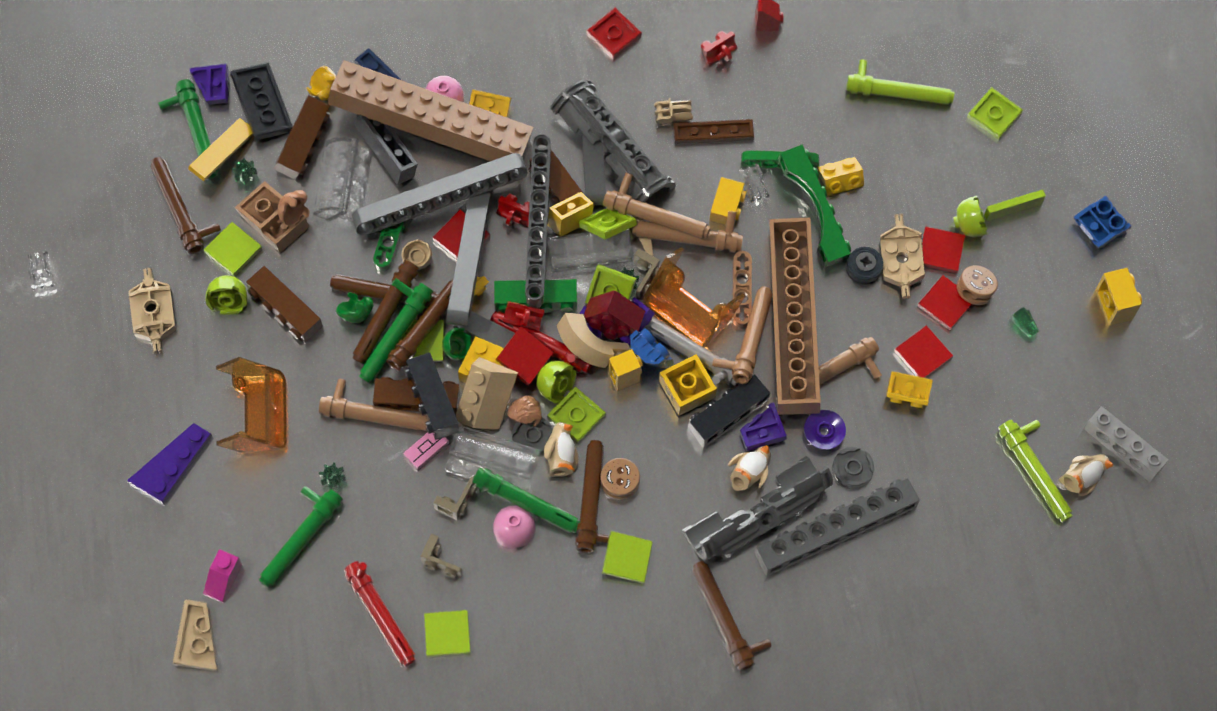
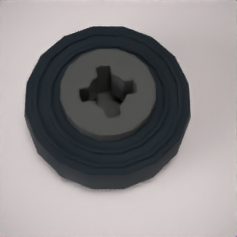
M859 247L851 252L847 260V271L854 280L861 283H869L875 281L881 275L883 259L878 251L871 247Z

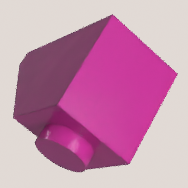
M219 549L209 568L203 592L204 595L222 603L224 602L242 566L239 557Z

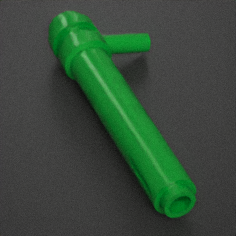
M183 79L176 83L175 91L177 95L158 102V105L162 110L177 103L180 104V107L184 110L199 157L211 145L199 107V97L195 93V85L191 80ZM219 168L208 179L217 177Z
M397 278L392 282L391 285L407 295L408 298L405 301V306L360 370L361 374L359 377L366 382L374 381L387 362L389 353L395 350V346L402 340L419 313H423L425 310V304L433 298L432 294L434 291L423 283L411 289Z
M478 468L472 482L476 484L480 493L487 491V493L493 496L496 494L569 533H576L577 525L580 523L577 517L504 480L503 476L492 474L491 470L487 468Z
M306 486L302 488L301 493L316 504L312 507L313 511L259 575L258 581L265 587L269 588L270 585L273 586L325 521L331 519L334 515V510L340 508L343 498L334 490L330 489L322 496H319Z

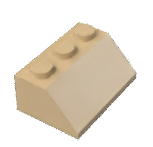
M479 357L471 365L456 413L457 421L472 428L500 429L518 372Z

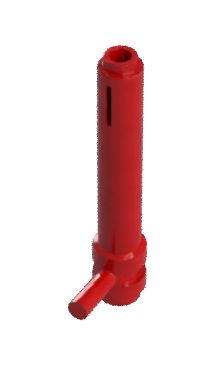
M495 311L492 314L490 321L516 333L519 327H522L510 324L513 326L511 327L503 323L505 313L501 311ZM522 327L553 352L551 356L572 365L580 373H588L591 369V364L578 358L564 343L538 330Z
M359 561L349 564L344 571L346 579L352 583V589L355 593L359 594L400 664H403L405 667L411 665L416 661L415 653L375 589L371 576L366 574L367 564L364 562L360 563Z

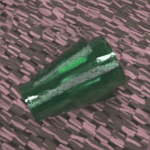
M1022 307L1011 315L1013 318L1012 322L1029 338L1039 332L1030 310Z

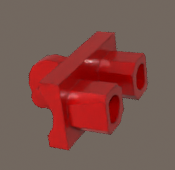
M721 31L716 35L715 42L705 41L700 45L705 61L709 66L722 58L726 61L732 59L731 53L738 48L735 42V34L732 31L728 34Z
M510 193L506 197L501 196L498 200L499 205L496 213L506 218V225L511 226L515 222L528 227L530 202L527 201L521 205L517 203V197Z
M508 301L503 322L539 330L544 309Z

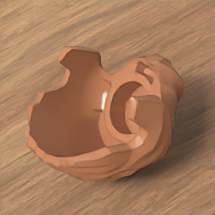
M296 190L285 194L280 199L278 215L283 224L288 226L294 225L300 221L303 215L305 218L309 217L310 210L304 205L308 198L306 192Z
M523 396L512 402L507 416L523 424L532 423L535 420L533 426L536 427L542 419L540 403L531 396Z

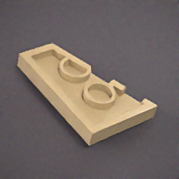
M191 600L184 601L173 665L210 671L217 670L207 603Z

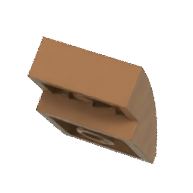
M264 181L241 201L235 209L271 246L281 253L310 226L304 216L294 225L288 226L283 224L278 215V204L283 196Z

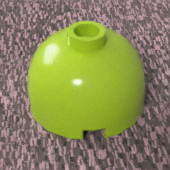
M978 196L963 200L957 207V216L953 217L956 229L960 228L963 234L968 237L988 235L983 211L979 207Z
M229 275L216 277L208 285L205 296L206 305L212 311L214 309L220 310V314L223 315L239 313L247 305L246 287L236 277Z
M551 361L544 365L537 374V389L539 393L554 404L559 403L564 398L562 395L567 389L571 391L576 380V371L572 369L574 367L563 361Z

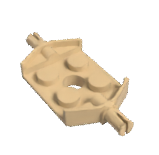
M896 214V226L880 236L884 281L901 288L902 299H905L906 296L909 299L911 298L910 286L925 278L921 242L922 233L905 226L903 214H900V216ZM900 255H904L907 257L908 261L905 263H900L897 261L896 258Z
M145 268L143 269V282L129 290L133 333L135 337L151 341L153 353L158 354V352L162 353L161 340L177 330L173 314L171 287L167 283L154 280L152 269L147 268V272ZM149 304L157 305L153 312L146 311V307Z

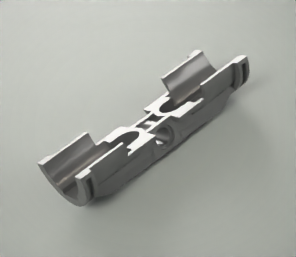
M583 79L572 84L554 100L550 107L554 115L559 114L575 134L580 129L592 145L601 141L611 153L605 160L619 176L615 182L619 188L625 173L633 175L627 191V195L632 196V199L645 203L653 193L663 187H667L669 191L675 188L676 184L670 176H663L634 141L631 134L596 95V87L589 79ZM593 102L598 108L590 109L587 103ZM639 161L644 162L647 167L640 169L636 166V163Z
M806 456L800 459L799 463L776 476L781 486L761 497L762 502L747 511L742 508L724 520L716 511L693 526L689 525L682 531L692 548L704 561L714 556L728 555L816 502L820 494L833 485V478L829 468L824 467L817 471L810 458ZM766 513L765 519L761 521L762 515Z

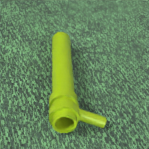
M865 59L859 61L858 74L848 75L846 91H851L852 94L859 92L866 96L874 94L946 105L953 103L954 92L951 89L874 79L872 76H867V60Z
M1012 419L1006 421L998 427L999 435L1002 439L1006 440L1008 449L1014 452L1057 520H1061L1062 523L1073 516L1071 514L1072 510L1027 443L1028 439L1025 436L1040 428L1039 421L1035 420L1021 428Z

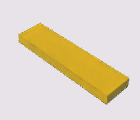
M239 118L189 165L188 170L205 181L253 135L250 126Z

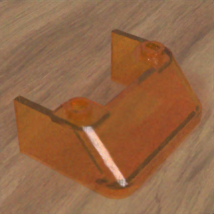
M680 247L665 257L643 296V303L670 327L702 347H706L731 321L746 295L742 293L728 302V304L719 303L713 310L708 308L682 288L685 274L676 266L684 251Z
M241 357L216 366V370L232 375L234 389L238 393L245 395V432L239 431L232 436L216 441V446L241 453L277 451L284 448L287 443L286 379L284 374L278 369Z

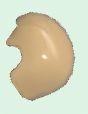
M416 239L408 242L403 247L401 257L403 263L407 260L418 266L419 270H422L431 263L433 255L428 243Z

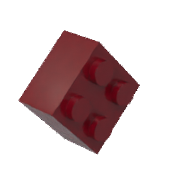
M616 290L590 298L584 318L590 327L602 332L606 338L615 340L631 335L636 330L639 331L645 311Z

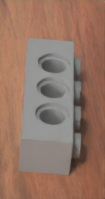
M1102 406L1084 427L1085 431L1148 482L1153 480L1168 461L1165 456Z

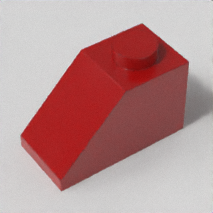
M757 0L755 31H779L780 24H783L784 13L780 12V4L773 0Z

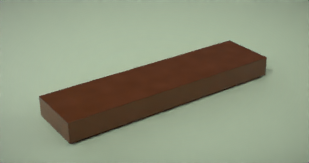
M753 119L673 123L675 144L754 140Z

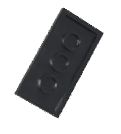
M269 62L231 70L230 75L254 139L259 140L290 133L293 125Z

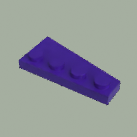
M193 423L127 480L128 483L164 504L212 437L211 433Z

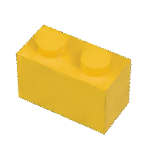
M721 177L709 221L726 225L728 211H735V220H739L741 209L738 207L740 202L744 203L747 191H743L744 183Z
M582 192L549 207L548 226L561 237L579 228L580 220L593 215L594 203Z
M632 349L609 358V376L617 391L640 382L641 366L643 364L640 357L635 355Z

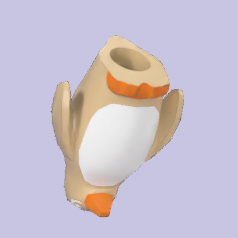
M562 422L557 423L545 444L544 457L549 463L550 477L567 476L577 468L578 453L570 436V431L573 428L572 425Z
M769 446L759 447L756 451L750 453H740L728 463L729 467L737 464L730 476L735 491L745 490L758 480H760L758 488L764 485L768 477L767 465L771 459Z
M1105 454L1077 456L1072 460L1069 470L1059 478V481L1070 492L1079 493V496H1085L1095 489L1102 473L1106 469L1113 467V463Z

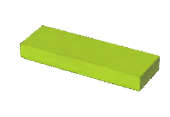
M1044 190L987 206L984 214L986 222L1042 205L1046 197Z

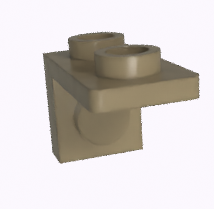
M640 249L634 255V264L643 271L648 270L636 290V298L639 300L642 295H647L651 288V280L653 278L656 279L661 271V268H659L660 259Z
M471 476L457 504L447 496L442 498L437 495L433 502L434 509L456 520L460 514L464 515L468 507L467 501L469 497H473L478 488L472 482L474 476Z
M431 533L421 554L423 565L431 570L440 569L449 577L455 578L457 576L461 578L463 575L462 568L434 557L439 555L442 545L440 544L439 536Z

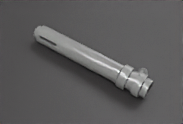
M652 317L651 322L644 327L653 336L690 358L697 354L703 366L713 372L714 377L712 381L714 384H718L722 380L729 385L733 384L736 386L738 384L733 380L732 369L712 366L714 358L727 360L726 358L718 357L655 317Z

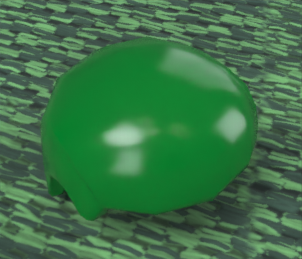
M454 328L443 337V351L452 360H463L472 344L471 336L464 332L465 328Z

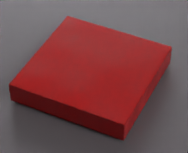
M614 8L587 30V35L614 59L642 36V32L619 10Z
M459 210L433 236V240L456 259L458 258L466 215L462 210ZM485 231L483 244L490 237V233L488 231Z
M925 226L922 239L924 267L957 274L965 235Z
M944 275L941 276L918 303L920 309L948 330L954 327L972 305L959 295L957 285Z
M927 325L894 350L916 376L927 378L953 358L952 353Z
M519 327L495 360L504 367L518 372L517 377L526 385H529L553 352L524 328Z

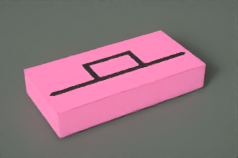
M427 432L406 450L403 455L419 470L448 445L449 440L446 437L435 440L433 434Z

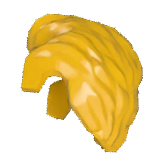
M321 66L311 76L309 83L311 89L309 87H306L311 96L319 97L321 101L329 100L330 88L336 76L330 68Z

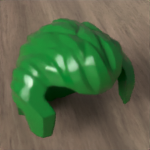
M349 292L347 296L350 300L338 304L335 311L344 321L360 323L367 319L374 307L373 299L364 297L359 301L357 294Z

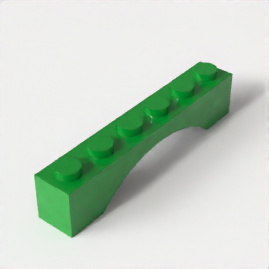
M803 144L780 152L777 159L785 177L802 187L810 196L817 209L821 228L817 250L824 266L828 267L848 259L851 254V246L842 235L843 228L840 222H837L834 217L835 210L833 205L829 204L826 199V189L819 183V174L817 169L811 165L809 151L805 150Z

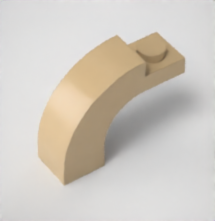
M565 313L557 324L560 337L567 348L578 358L591 365L606 368L609 364V358L630 350L628 343L607 342L596 337L589 330L583 314Z

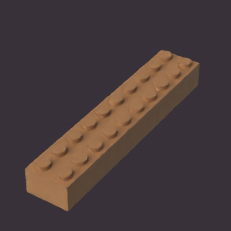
M343 60L330 88L328 104L366 116L369 119L488 161H493L513 153H518L523 158L533 130L532 126L345 60Z
M769 219L778 415L820 413L821 402L811 219Z

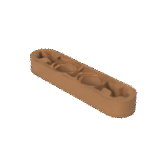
M739 251L734 255L732 320L735 326L745 328L747 327L752 309V257L746 251ZM740 258H744V270H740ZM745 276L748 282L740 284L737 282V277ZM743 294L747 296L748 300L745 303H740L736 297ZM740 309H744V321H740Z

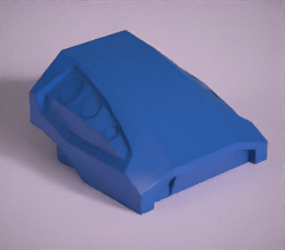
M1107 196L1090 204L1073 217L1098 249L1119 234L1131 229V225L1127 224L1125 218L1118 213L1116 207H1113L1112 202L1108 200Z
M646 328L640 332L636 330L630 335L631 349L647 365L669 368L674 365L668 350L661 343L657 344L654 336Z

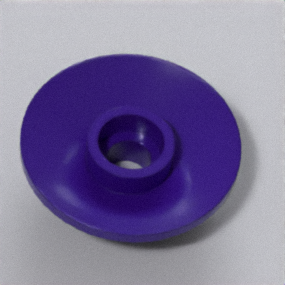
M820 410V413H813L807 418L804 425V434L807 441L815 448L830 450L842 443L846 435V426L843 419L837 413L830 410ZM826 430L828 434L822 435L820 431Z

